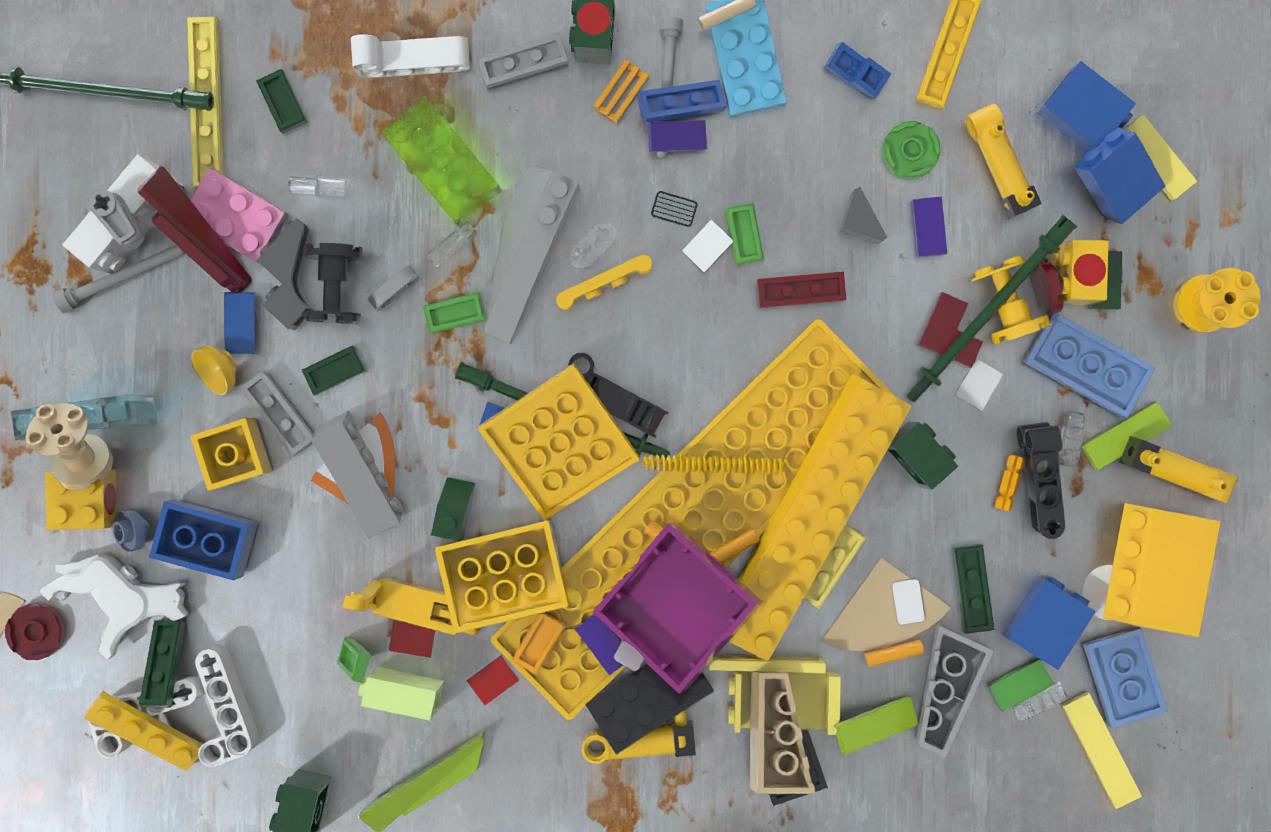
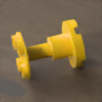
M1019 255L1002 262L1003 267L994 270L991 265L974 272L976 278L971 279V282L992 276L997 292H999L1011 278L1009 269L1024 264L1026 260H1023L1022 256ZM1015 291L998 310L1004 329L990 335L994 345L1003 342L1001 337L1009 341L1041 330L1039 324H1041L1042 328L1051 326L1047 314L1033 319L1026 298L1019 299L1017 291Z
M1225 268L1214 272L1212 275L1204 274L1187 279L1174 296L1173 308L1177 319L1181 323H1184L1194 332L1205 333L1222 327H1240L1254 319L1259 313L1261 295L1255 278L1250 272L1241 271L1236 268Z

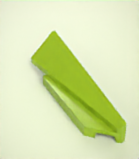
M484 731L364 807L358 815L360 820L374 831L381 832L401 814L403 816L409 814L475 773L479 766L486 736Z

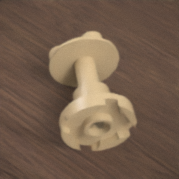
M59 403L55 405L44 404L37 409L36 416L33 417L28 425L26 442L37 454L52 457L50 467L53 476L65 488L71 490L88 489L92 487L91 483L100 479L102 481L109 474L113 465V455L108 445L100 437L87 434L88 420L80 407L68 403Z

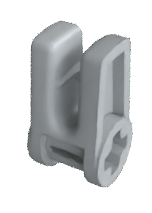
M105 189L96 190L90 195L88 200L90 210L118 243L130 246L144 236L142 229L120 195Z

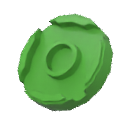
M906 121L893 127L885 137L882 146L883 161L887 168L896 176L905 179H916L929 173L936 165L941 153L940 140L935 131L918 121Z

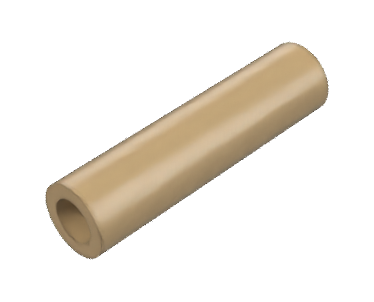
M735 0L698 17L699 24L702 30L706 31L757 7L756 1Z

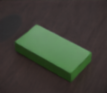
M754 203L725 208L729 235L733 240L731 246L735 266L763 261L764 256Z
M479 292L423 306L429 334L486 321Z
M345 637L337 665L352 681L363 683L371 654L354 638Z
M1039 658L987 684L1002 712L1054 685Z

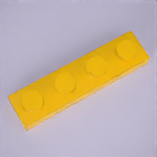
M104 691L100 693L86 711L84 719L186 772L199 757L198 752L202 743Z

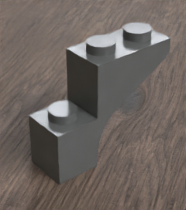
M297 218L283 225L280 229L281 235L274 242H268L261 249V256L257 259L281 283L280 286L273 287L265 297L267 300L263 306L287 329L294 331L306 319V316L302 315V311H314L302 297L298 284L304 259V244L308 243L310 229Z

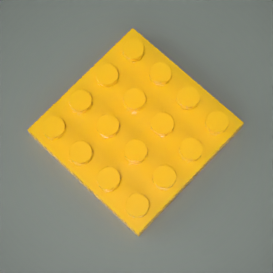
M575 363L478 426L479 432L544 521L640 460V456Z

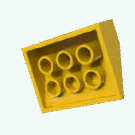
M1125 503L1103 618L1200 637L1221 521Z
M551 519L435 547L454 634L569 606Z

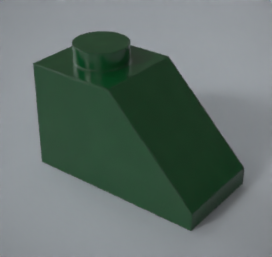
M447 477L437 504L431 536L454 541L464 539L475 488L474 482Z

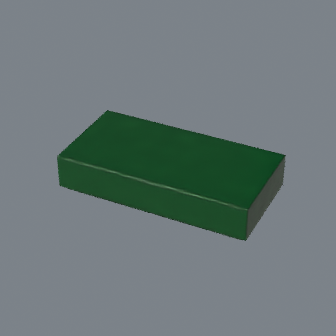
M282 68L256 80L276 125L282 134L308 122Z
M1108 251L1107 300L1091 304L1089 309H1121L1122 251Z
M352 345L301 371L313 396H317L367 370L356 347Z

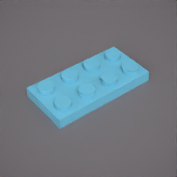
M718 0L706 3V12L709 13L735 0ZM755 0L757 7L710 28L730 118L784 106L787 103L764 0Z

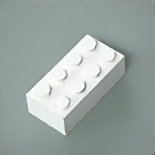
M137 154L107 191L118 194L124 199L145 235L150 228L155 227L151 218L158 211L137 193V188L160 166ZM173 178L180 188L183 189L184 186ZM90 211L62 245L89 268L113 273L124 266L126 256L132 249L138 248L143 243L145 237L143 236L139 241L130 246L124 243L120 244L113 238L94 213Z

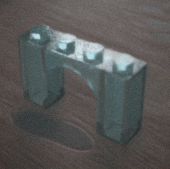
M126 394L68 403L76 405L84 411L88 420V431L158 424L154 396ZM39 407L11 411L15 441L26 440L28 425L33 417L36 416V411Z

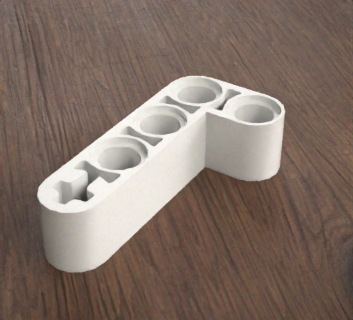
M367 34L351 37L352 66L360 77H393L460 72L470 69L468 38L450 36L382 42L376 36Z
M213 645L197 655L195 660L199 677L220 734L212 737L199 748V760L208 767H215L240 758L255 748L259 742V733L230 654L221 645ZM215 657L217 662L210 663L209 658ZM221 670L222 673H220L217 676H214V672L216 673ZM219 680L226 683L228 688L227 693H223L219 690ZM228 708H233L237 712V720L229 717ZM238 735H242L247 739V747L239 744ZM211 745H215L220 749V757L212 753Z
M188 675L176 679L171 708H143L139 706L141 690L120 695L116 698L129 705L130 700L137 704L138 710L153 716L187 706L201 698L205 694V690L199 676ZM185 687L192 689V693L186 692L181 695L178 693V691ZM88 721L96 749L102 757L113 758L130 747L131 742ZM111 736L117 739L118 748L112 745Z

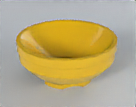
M205 345L192 352L191 361L194 370L207 388L218 395H224L234 387L237 365L226 350Z

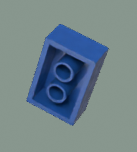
M177 499L164 501L149 558L229 580H236L244 576L258 521Z

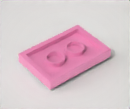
M208 168L191 199V202L224 244L255 262H258L257 259L261 256V249L268 242L272 241L287 214L285 211L212 168Z

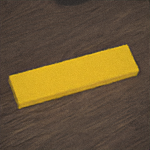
M982 0L950 1L915 101L941 110L944 109Z

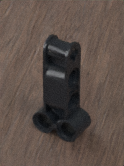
M583 352L576 353L570 358L568 366L575 363L579 358H586L589 361L590 368L588 372L582 375L611 415L656 438L655 432L664 415H668L669 412L594 373L595 363L588 354ZM656 410V414L654 415L649 427L646 428L649 419L651 418L653 412Z
M1048 422L1017 426V442L1020 450L1023 451L1032 527L1048 539L1058 538L1065 530L1058 451L1062 449L1060 430L1057 425L1050 426ZM1046 460L1047 467L1045 471L1037 473L1038 463ZM1049 489L1050 496L1048 499L1040 501L1041 492Z

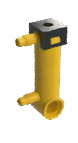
M992 103L965 116L967 129L973 140L978 142L1003 200L1000 203L1007 219L1009 220L1041 205L1042 203L1034 185L1030 187L1006 134L1004 118L998 106Z
M1132 436L1129 437L1119 461L1121 464L1228 504L1239 478L1228 472Z
M686 711L675 717L673 725L659 727L618 755L614 753L600 729H593L583 739L582 754L592 764H599L605 760L669 754H675L676 757L694 756L696 751L693 721H687ZM598 740L604 744V749L600 752H594L589 748V743Z

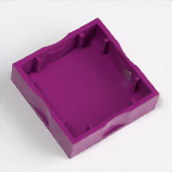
M668 523L641 554L632 571L618 581L595 608L593 613L621 640L633 646L643 656L647 664L680 694L691 686L763 601L677 523Z

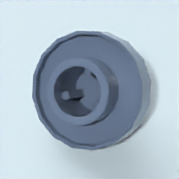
M134 509L119 511L116 514L112 527L114 539L126 552L140 550L149 534V524Z

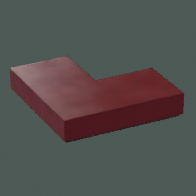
M941 292L917 345L942 356L962 333L957 329L969 303ZM973 337L953 361L972 368L983 341Z

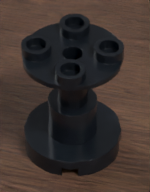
M312 243L304 244L303 257L318 260V281L323 282V311H302V315L306 316V322L323 323L327 321V318H335V323L353 324V322H357V318H360L361 314L341 312V283L347 282L348 261L363 260V247L359 246L353 249V245L320 243L319 248H314Z

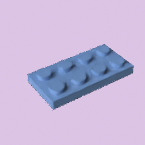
M1058 313L1049 315L1051 326L1041 329L1023 363L1116 415L1128 418L1152 376L1155 367Z

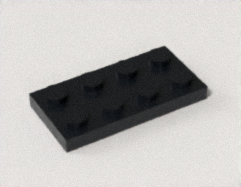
M647 664L585 705L614 753L618 755L712 694L714 689L702 672L687 690L679 694Z

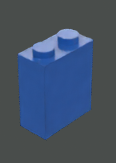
M1080 61L1069 71L1037 114L1085 151L1089 152L1102 143L1110 132L1118 127L1122 129L1133 116L1130 111L1136 103Z
M1119 128L1110 132L1102 143L1095 149L1087 152L1082 160L1074 166L1104 218L1119 224H1123L1166 187L1137 134Z
M1038 577L1002 635L1059 670L1096 611L1088 607L1090 601L1076 592L1071 596L1063 591L1065 585L1052 577H1049L1048 580Z

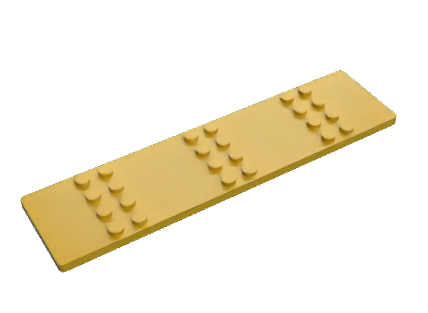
M817 319L813 321L676 455L677 462L680 455L683 460L686 455L688 459L693 456L694 460L699 456L700 461L705 456L706 462L709 456L712 458V461L715 456L718 460L721 456L723 460L725 457H728L729 461L731 457H734L735 462L737 457H740L741 461L743 457L747 461L749 457L752 460L756 457L758 461L762 457L764 462L766 458H769L770 462L772 458L776 461L778 458L781 461L786 458L788 463L784 464L783 474H780V465H778V473L774 474V464L772 473L769 474L768 463L765 474L762 471V463L759 474H757L756 464L753 474L751 473L750 465L747 474L745 473V465L743 466V473L740 474L739 463L737 473L733 471V463L731 473H728L727 464L725 473L722 472L721 465L719 473L716 472V466H714V472L711 473L710 464L706 473L704 471V462L701 473L698 470V463L695 473L693 472L692 465L690 472L687 471L686 466L685 471L682 472L681 465L679 471L676 472L675 463L671 472L668 463L666 472L662 469L562 567L569 606L547 611V613L566 623V626L537 675L511 660L538 614L506 621L492 635L491 643L565 719H573L586 706L587 702L592 700L626 667L623 665L609 676L576 632L575 627L594 614L595 608L618 581L632 571L641 554L653 542L654 539L644 532L652 520L655 521L663 529L668 523H677L709 553L752 528L759 537L768 526L851 375L861 377L893 396L895 395L822 320ZM745 550L721 564L727 568Z

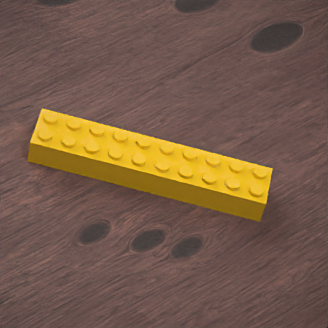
M853 374L851 375L761 536L760 541L738 577L763 603L731 638L730 643L769 661L911 409V405L867 380Z

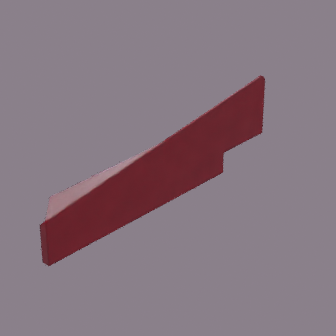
M160 166L137 188V193L158 211L151 218L152 223L219 285L231 292H241L251 282L249 274L165 167Z

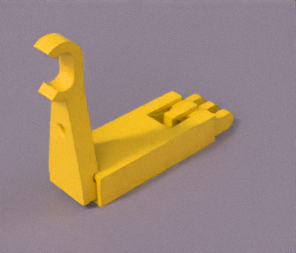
M383 577L381 580L372 579L360 594L351 592L350 596L345 595L343 607L346 609L362 612L369 608L373 609L372 613L452 635L457 634H454L449 609L446 606L448 604L445 592ZM476 628L463 632L471 635H478L479 629Z

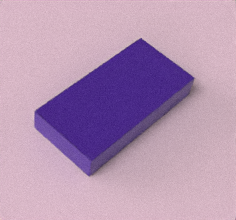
M705 120L647 123L649 152L707 150Z
M942 196L913 199L911 204L917 258L948 254Z
M595 614L575 627L576 632L609 676L623 666V664L614 659V655L622 641Z

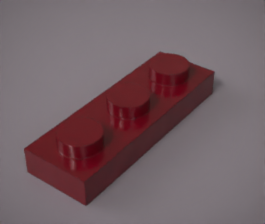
M844 271L757 279L759 309L846 301Z

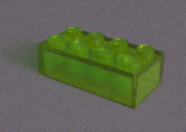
M426 96L421 98L380 132L458 227L502 192L498 183Z

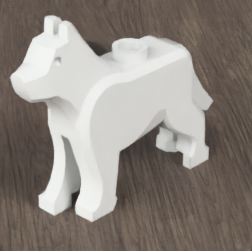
M98 554L74 563L55 565V571L63 574V576L45 585L39 591L48 601L54 597L63 601L69 592L76 594L91 592L100 608L109 618L107 626L101 633L100 640L102 643L99 648V652L107 660L117 654L118 644L122 636L129 629L144 622L147 618L164 615L175 621L189 614L183 605L185 593L181 588L186 584L184 581L162 585L140 583L136 579L138 576L137 572L127 564L123 566L114 556L107 554Z

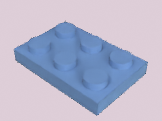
M1131 628L1083 643L1109 727L1115 728L1168 711L1142 628Z

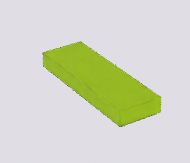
M1157 401L1080 446L1093 468L1100 470L1122 457L1130 436L1149 441L1171 428L1172 424Z
M905 696L834 725L841 753L849 754L919 724L912 699Z

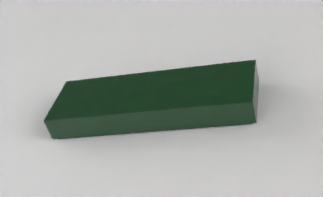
M983 544L952 547L964 633L970 634L995 630Z
M154 620L139 706L143 708H171L185 629V622L182 620Z

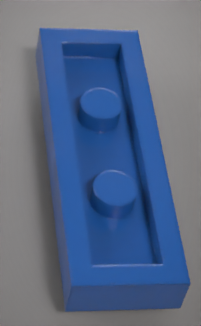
M720 80L639 91L636 96L643 123L724 111L727 107Z

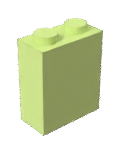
M377 667L360 684L358 696L363 697L362 707L430 721L440 708L445 681Z

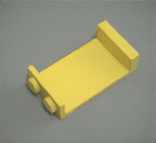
M734 671V677H729L728 692L729 695H734L733 706H728V724H733L735 733H740L741 728H750L751 671ZM785 672L789 676L799 727L805 730H825L828 735H836L834 725L840 723L841 676L837 672Z

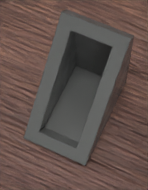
M858 187L850 194L839 233L879 244L887 236L861 187Z

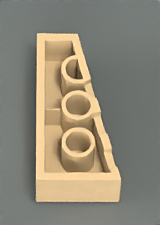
M751 671L750 789L757 794H816L814 784L811 782L809 762L807 756H805L802 743L803 736L796 717V706L788 673Z

